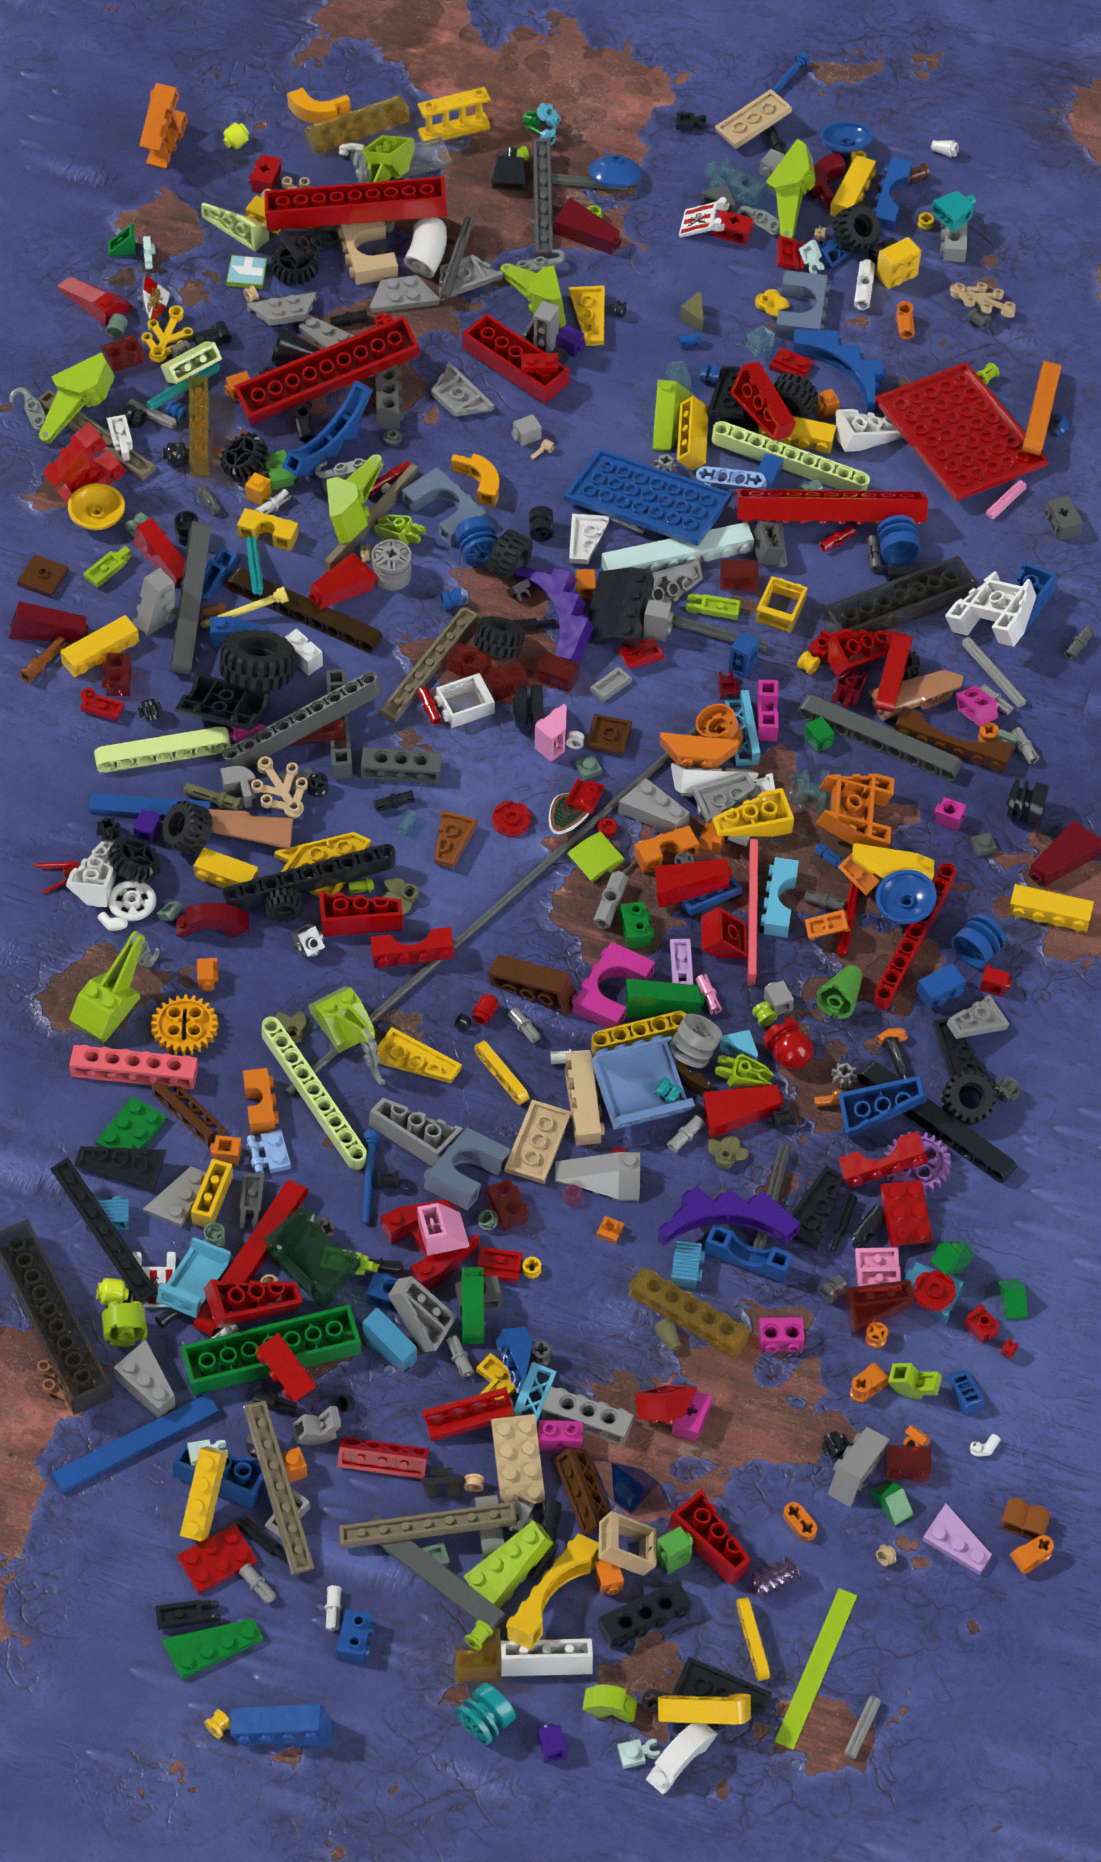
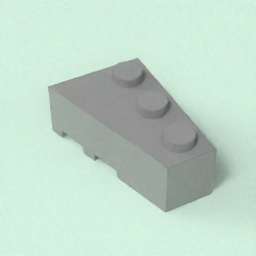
M542 301L522 335L523 338L545 353H551L556 347V336L559 333V306Z
M647 778L619 801L618 815L622 817L626 815L635 819L637 823L641 824L643 822L651 825L652 829L662 833H668L676 828H683L689 825L690 812Z
M412 1276L399 1278L388 1294L389 1299L422 1353L436 1351L457 1316Z

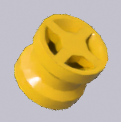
M805 651L799 658L797 667L805 669L807 674L812 675L818 669L821 659L813 657L811 652Z
M217 1709L211 1719L204 1721V1725L213 1736L220 1739L223 1736V1732L231 1728V1720L221 1710Z

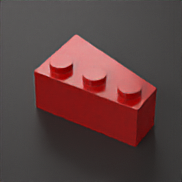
M279 1333L257 1348V1358L263 1365L268 1364L271 1369L269 1372L270 1376L276 1383L280 1381L284 1389L281 1391L288 1401L293 1399L296 1402L317 1387V1383L312 1380L303 1364L299 1362L294 1352Z

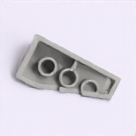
M699 560L652 573L655 581L650 600L670 604L679 600L683 593L689 591L703 579Z
M617 1152L556 1161L555 1182L576 1189L583 1188L593 1191V1194L606 1195L615 1201L639 1202L640 1153Z

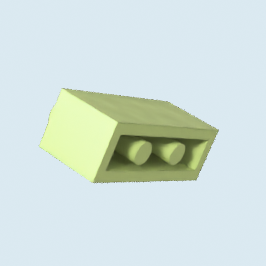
M205 341L160 365L167 382L177 384L218 362L222 357L215 342Z

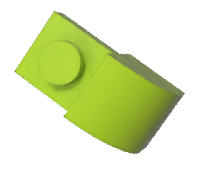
M893 1363L888 1383L897 1393L908 1398L922 1400L923 1395H938L942 1375L939 1372H919L912 1363Z
M596 1685L586 1688L582 1710L598 1718L613 1715L629 1723L635 1720L638 1700L627 1695L624 1688L613 1685Z

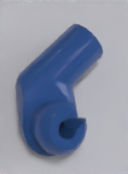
M1059 412L1055 415V419L1058 422L1057 426L1053 427V432L1056 436L1064 434L1069 428V423L1063 412Z

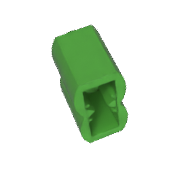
M285 450L269 453V456L266 457L268 461L264 463L267 476L271 479L272 490L294 486V480L297 479L294 474L282 468L287 457Z

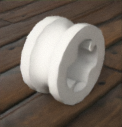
M579 731L569 732L566 745L572 749L582 748L585 738L584 734Z

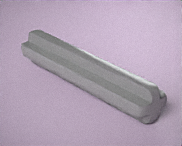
M130 399L127 405H134L136 409L145 410L147 418L170 429H174L177 425V419L156 409L151 411L141 402Z
M869 1697L845 1749L847 1757L851 1759L856 1758L880 1706L881 1700L879 1698Z

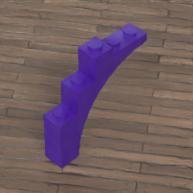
M528 567L525 569L518 568L515 575L521 582L528 579L531 586L544 592L555 604L559 617L560 631L554 656L560 664L578 668L594 626L588 617L581 615L586 603L579 593L573 591L577 579L572 574V571L567 568H554L552 574L547 571L538 572Z
M695 1186L691 1191L687 1190L682 1195L681 1208L673 1215V1219L669 1223H663L659 1228L658 1242L666 1246L673 1239L690 1230L713 1224H729L758 1230L785 1246L799 1233L800 1222L764 1191L758 1196H752L748 1203H746L730 1188L725 1193L721 1192L713 1200L699 1187Z

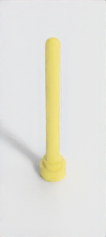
M281 587L276 589L277 591L273 592L274 594L215 617H237L274 602H288L289 598L285 588ZM210 619L202 621L200 627L203 629L210 627Z

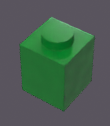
M821 716L805 724L804 736L815 751L818 752L833 745L834 731Z

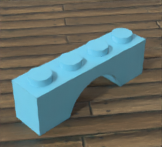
M775 857L774 865L770 864L768 876L772 877V880L767 881L766 893H769V898L765 897L763 909L767 910V912L762 914L760 925L764 926V935L788 937L791 910L786 908L778 897L784 891L795 888L798 860Z

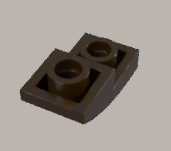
M680 1061L675 1062L683 1086L700 1097H703L704 1092H710L711 1085L706 1077H703L699 1071L692 1074L689 1066H685Z

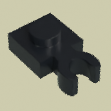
M677 112L676 130H693L694 127L706 129V115L695 117L694 113Z

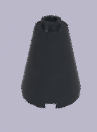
M281 327L271 362L287 364L319 351L321 348L289 329Z

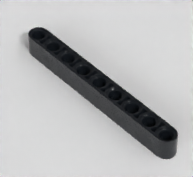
M382 844L231 885L223 890V903L243 910L265 904L266 896L270 895L272 891L276 893L275 890L277 889L279 891H282V888H286V891L293 889V891L296 890L302 894L390 870L396 864V851L391 844Z
M873 1060L857 1075L858 1080L865 1087L902 1080ZM928 1098L927 1102L903 1113L999 1183H1004L1017 1168L1012 1158Z

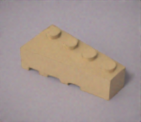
M591 1051L566 1053L565 1077L576 1146L601 1143V1135H605L604 1123H600L599 1118L602 1117L601 1105H598L597 1102L599 1090L598 1087H595L596 1076L590 1061L592 1059Z

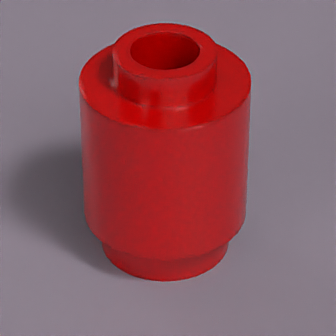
M492 994L481 995L472 1011V1019L480 1025H486L487 1022H490L499 1007L497 998Z

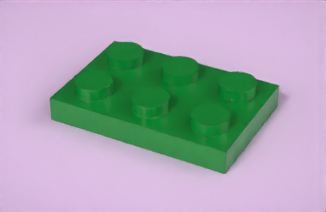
M132 1096L95 1141L96 1146L144 1149L167 1121V1117Z

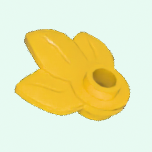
M766 290L764 294H758L755 298V306L773 317L778 316V311L790 307L788 300L780 296L778 290Z

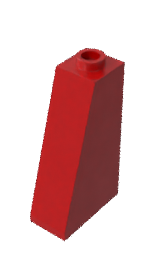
M151 517L136 526L133 544L157 569L161 568L172 579L174 587L182 585L185 560L155 520Z
M351 553L312 583L308 598L319 609H323L372 591L377 575L355 553Z
M727 859L655 866L658 906L663 908L730 887L729 879L733 878L732 866H727Z
M778 1085L704 1092L703 1108L708 1137L714 1138L771 1116L772 1110L780 1111V1106L784 1104L783 1093L779 1092Z

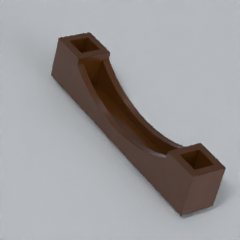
M903 707L895 725V730L952 754L959 759L1003 774L1013 754L1014 745L999 739H995L993 742H972L949 736L926 722L922 718L921 712L907 707Z

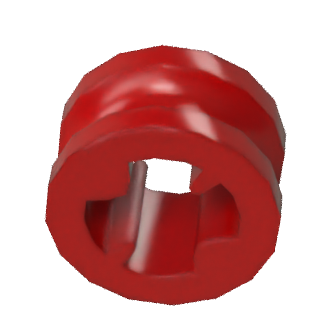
M1011 1338L1006 1341L1000 1352L1002 1356L1007 1355L1009 1360L1019 1347V1343H1013Z

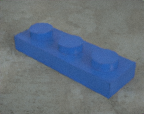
M733 877L729 879L730 887L682 901L680 904L691 916L743 893V890Z

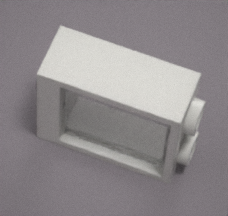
M480 673L436 688L434 700L438 704L437 707H441L443 719L445 722H449L451 728L495 713V701Z

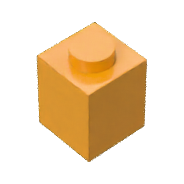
M254 473L245 484L246 500L259 506L263 505L272 494L271 479Z

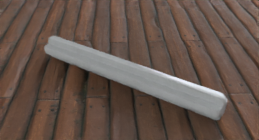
M971 637L964 638L962 646L1018 708L1024 706L1026 699Z

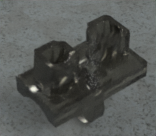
M439 1462V1468L430 1469L431 1475H439V1477L422 1478V1487L425 1488L426 1498H438V1486H447V1497H459L462 1476L444 1477V1475L453 1474V1469L444 1468L443 1462Z

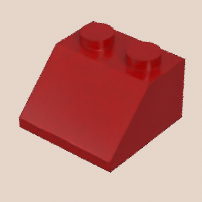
M720 907L701 916V945L704 952L715 958L747 957L746 922Z
M664 1385L635 1393L638 1419H645L647 1423L662 1421V1424L674 1423L675 1419L684 1417L697 1391L696 1386Z

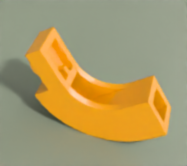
M304 88L287 93L288 107L293 114L301 120L312 124L338 122V116L350 112V98L348 95L330 101H317L309 97Z
M473 453L472 458L453 454L451 458V472L476 479L480 484L477 490V503L495 508L499 498V476L493 464Z

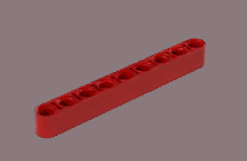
M943 863L939 866L932 879L937 894L934 909L923 919L924 921L908 925L880 979L873 1001L874 1006L878 1010L883 1011L891 1007L954 885L956 868L953 864Z
M291 1179L285 1182L221 1281L237 1280V1282H249L253 1280L306 1199L309 1190L307 1187ZM207 1301L196 1317L193 1328L212 1338L219 1332L221 1327L216 1328Z

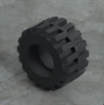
M855 204L839 212L833 220L835 225H832V229L835 231L833 236L837 238L836 243H840L842 249L846 248L847 252L852 251V253L861 252L874 246L875 242H878L880 239L878 236L882 233L880 231L882 225L879 224V216L875 215L876 211H871V207H865V204ZM854 221L860 228V235L854 229Z
M788 372V374L783 373L774 383V387L791 415L804 419L808 418L818 401L819 395L812 382L808 381L804 376Z
M512 529L505 531L492 549L488 565L489 571L509 582L515 581L518 578L515 575L517 569H525L530 560L533 541Z
M498 616L482 617L479 620L473 643L479 650L490 656L505 659L515 658L520 655L526 631L518 623L507 618Z
M185 800L176 802V805H173L170 811L168 810L167 816L163 821L162 838H164V843L167 847L189 855H194L196 852L199 853L206 846L212 833L213 821L211 820L212 815L206 807Z
M973 1070L960 1072L951 1078L942 1090L941 1102H944L943 1110H947L950 1115L964 1125H974L981 1122L990 1115L995 1108L994 1104L997 1103V1098H995L997 1091L992 1088L994 1086L993 1082L989 1083L987 1080L989 1077L986 1075L981 1076L979 1071L973 1073ZM962 1087H970L977 1092L979 1105L976 1109H969L961 1104L959 1090Z

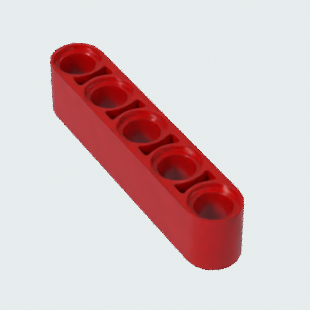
M893 633L876 698L875 709L895 712L913 636Z

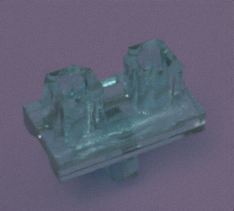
M727 157L723 159L719 167L716 162L705 164L704 172L706 176L713 177L707 187L708 189L726 186L728 183L727 179L720 176L723 175L730 179L735 170L727 164L730 160Z

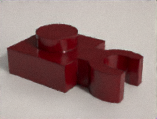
M729 670L728 676H724L722 671H719L717 687L720 700L740 699L737 679L733 680V671Z

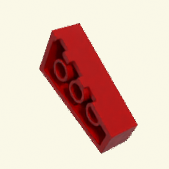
M757 361L743 364L730 394L773 441L790 437L796 422L761 363Z
M319 891L323 937L404 930L401 899L385 897L370 899L364 897V895L356 894V897L344 896V893L336 892V895L326 894V891Z
M210 1279L204 1287L216 1328L295 1312L303 1302L296 1282L269 1281L268 1283H259L258 1281L237 1282V1280L218 1281V1279Z
M701 1488L671 1513L668 1528L674 1530L681 1526L684 1532L687 1531L693 1540L692 1550L732 1586L747 1573L751 1559L736 1537L732 1536L728 1530V1525L725 1521L721 1520L716 1512L717 1509L713 1503L708 1501L706 1493Z

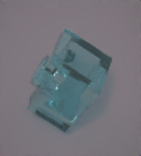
M762 325L746 334L745 347L757 358L760 353L774 346L775 335L765 325Z
M685 360L667 363V379L669 381H677L683 387L689 389L691 387V377Z

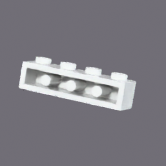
M592 1639L538 1640L532 1650L513 1641H501V1676L592 1674Z

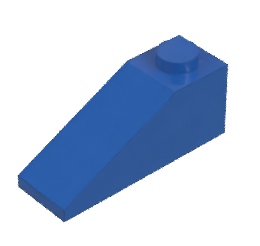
M230 616L210 617L211 645L222 646L224 639L236 631L242 632L246 629L269 631V626Z

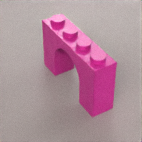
M611 942L608 948L605 947L603 949L600 961L594 963L589 978L586 977L584 979L581 991L575 993L571 1001L574 1014L606 1029L622 1025L626 1018V1007L603 996L598 989L599 985L612 977L649 981L655 967V961L614 942Z

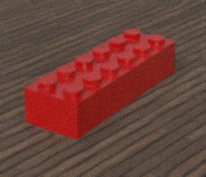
M487 313L462 333V349L544 404L569 384L570 369L559 361L558 372L521 373V354H540L545 352Z

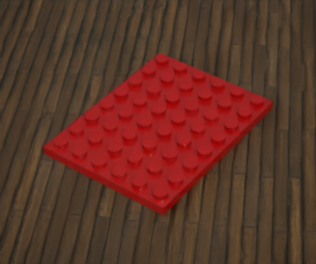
M967 362L875 396L877 406L956 502L1048 466L1049 460L1042 452L1039 456L1022 451L1026 433Z

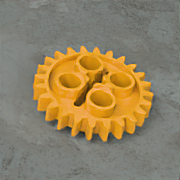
M187 994L184 995L183 999L176 995V1001L168 998L169 1004L162 1002V1009L156 1008V1014L152 1015V1036H154L155 1042H159L160 1048L166 1046L167 1053L173 1049L174 1055L182 1051V1056H185L186 1051H189L192 1056L193 1050L196 1049L201 1053V1046L208 1048V1042H214L213 1036H217L218 1018L215 1015V1009L210 1008L209 1002L204 1004L203 998L196 1001L195 995L191 999H188ZM186 1010V1011H187V1015H186V1017H187V1023H186V1039H185V1040H182V1039H183V1029H182V1028H183V1026H184V1023H183V1022H184V1020H183V1012Z

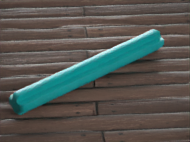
M216 362L147 401V408L153 411L219 372L220 365Z
M248 536L246 546L253 594L261 595L263 593V582L256 537Z

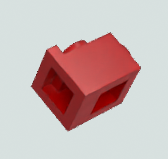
M824 629L808 647V651L811 652L813 657L821 659L820 663L822 665L828 660L830 635Z
M987 964L981 981L980 991L1003 997L1005 990H1010L1013 979L1009 978V973L1000 969H992L991 964Z
M981 1304L967 1315L964 1326L981 1343H984L987 1339L992 1340L998 1334L1000 1323Z

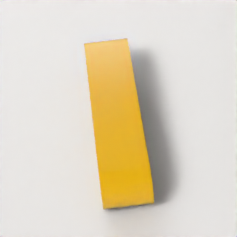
M676 1011L597 1031L592 1035L591 1051L596 1055V1052L601 1049L607 1048L610 1051L622 1044L631 1046L639 1040L648 1042L660 1035H663L664 1038L671 1036L673 1039L675 1033L678 1032L679 1025L677 1023H681L687 1014L682 1011Z

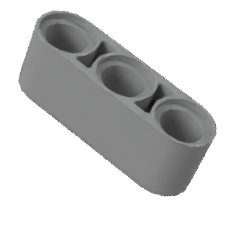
M497 1495L475 1497V1507L498 1504ZM502 1527L479 1530L482 1557L487 1558L504 1544Z

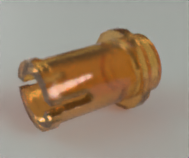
M219 602L216 605L202 606L204 619L226 613L225 603L221 604Z

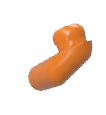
M888 1028L877 1035L876 1040L882 1045L888 1038L896 1037L898 1042H903L907 1040L908 1036L903 1028Z
M835 1090L832 1095L815 1097V1106L840 1105L838 1093H842V1091Z

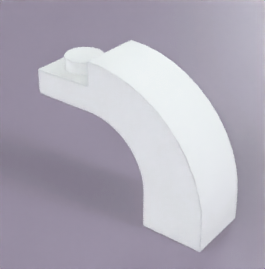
M706 1723L690 1724L662 1752L646 1780L662 1794L667 1793L682 1770L693 1758L707 1750L717 1736V1733Z

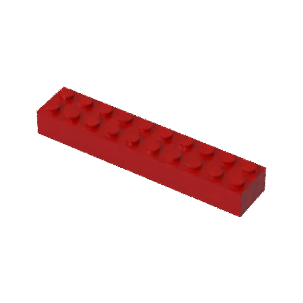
M444 176L265 191L267 231L447 216Z
M404 315L234 385L235 394L251 426L292 409L299 404H304L350 385L355 381L362 380L420 356L419 345Z
M736 489L735 512L738 520L745 523H750L752 520L765 522L779 520L780 523H789L790 520H797L798 523L816 521L817 523L825 524L828 521H835L838 524H845L847 521H854L855 524H865V521H873L874 524H880L886 518L895 515L909 516L914 519L916 525L927 522L928 499L924 491Z

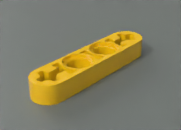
M483 1040L476 1044L474 1050L477 1056L518 1105L528 1101L529 1095L526 1089L488 1043Z
M749 1598L737 1599V1611L758 1681L770 1679L768 1663Z

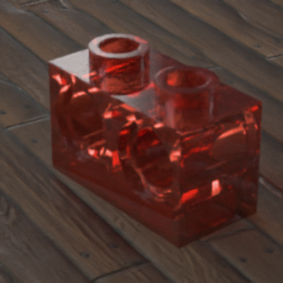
M135 334L101 346V352L113 372L145 362L144 350Z
M107 653L106 661H103V673L106 674L102 676V688L106 689V696H130V653Z
M511 1179L487 1187V1199L493 1211L498 1214V1222L503 1231L527 1223V1214H529L527 1204L520 1199L521 1194L518 1186L513 1185ZM502 1194H507V1195H509V1196H507V1197H502V1196H500V1195H502ZM515 1211V1212H517V1213H516V1214H510L509 1212Z

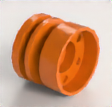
M713 704L703 709L697 716L695 725L701 737L739 740L738 748L741 746L744 735L733 709L729 706Z

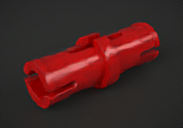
M852 525L839 532L835 531L830 537L820 541L819 547L826 553L835 546H841L844 544V541L856 536V531Z
M428 687L420 688L417 694L423 704V711L427 713L432 725L440 724L443 718L438 711L436 700L432 698Z

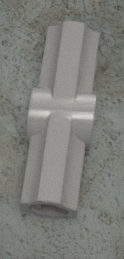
M612 872L608 885L602 893V900L593 920V924L600 929L610 928L615 913L619 909L621 898L629 880V877L623 872Z

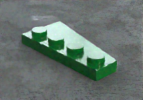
M248 1619L162 1639V1644L179 1677L183 1680L262 1642L263 1636L254 1619Z

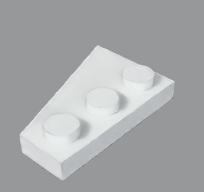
M572 514L569 563H589L610 521V516Z

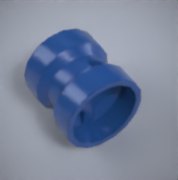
M703 363L700 381L706 382L708 380L717 384L721 366H710L708 363Z
M460 588L453 589L451 592H440L441 604L444 610L464 605Z

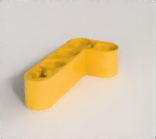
M732 1694L728 1697H658V1721L744 1724L751 1719V1695Z

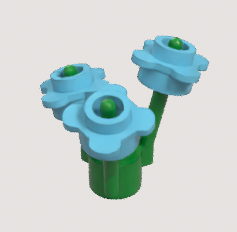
M541 103L537 111L527 110L522 119L523 124L527 126L526 129L539 134L540 139H551V145L554 144L556 141V128L560 124V115L557 114V110L553 109L552 104L545 105V103ZM541 121H546L547 126L552 127V129H545L542 132L534 127L539 126Z

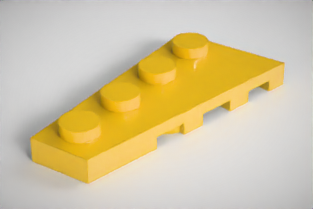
M605 286L568 287L581 332L585 333L584 341L586 346L604 345Z
M393 1027L385 1035L378 1048L375 1049L380 1057L378 1064L450 1084L462 1069V1064Z

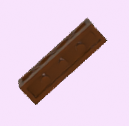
M159 1080L152 1084L153 1096L207 1147L215 1142L216 1135L223 1136L227 1133V1129L182 1087L174 1086L176 1090L175 1096L167 1089L168 1085H163ZM180 1100L188 1101L190 1103V1109L186 1105H184ZM194 1113L202 1114L204 1116V1122L201 1121ZM209 1127H216L219 1131L214 1134Z
M567 1448L554 1461L583 1536L589 1537L599 1529V1521L601 1520L599 1514L605 1517L610 1511L587 1450ZM577 1456H581L583 1464L578 1460ZM592 1495L596 1497L598 1503L593 1499Z

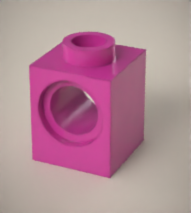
M944 797L942 803H938L934 811V815H937L936 824L958 831L965 816L966 805Z

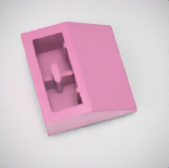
M565 704L553 709L547 717L540 719L535 725V749L550 762L565 752L567 710Z
M439 1203L417 1207L418 1223L427 1256L469 1247L460 1212Z

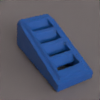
M968 1370L947 1376L963 1415L984 1408L985 1401ZM965 1377V1380L955 1382V1379ZM968 1384V1387L959 1389V1386ZM971 1391V1393H969V1394H966V1395H963V1394H962V1393H964V1392ZM974 1397V1400L966 1401V1399Z

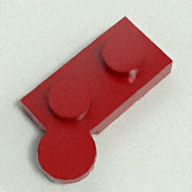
M85 688L80 694L83 701L80 706L81 712L118 722L125 707L124 702L96 695L92 688Z

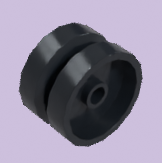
M515 685V698H513L515 728H526L528 716H531V726L533 728L543 718L542 685H532L530 697H527L525 685Z

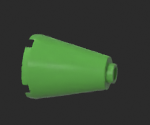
M847 965L820 987L816 994V1002L826 1015L831 1016L833 1014L838 1016L837 1019H844L853 1013L863 978L862 971L857 966Z

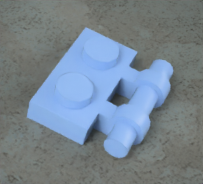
M281 1129L262 1133V1141L260 1142L255 1140L254 1135L246 1137L247 1151L251 1154L252 1158L250 1161L251 1166L255 1169L256 1174H263V1167L268 1166L270 1173L291 1169ZM264 1151L266 1157H260L259 1152Z

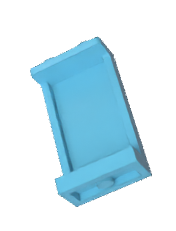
M193 1237L189 1251L166 1284L162 1282L159 1286L157 1302L196 1318L207 1302L204 1287L210 1279L221 1281L230 1267L231 1252Z

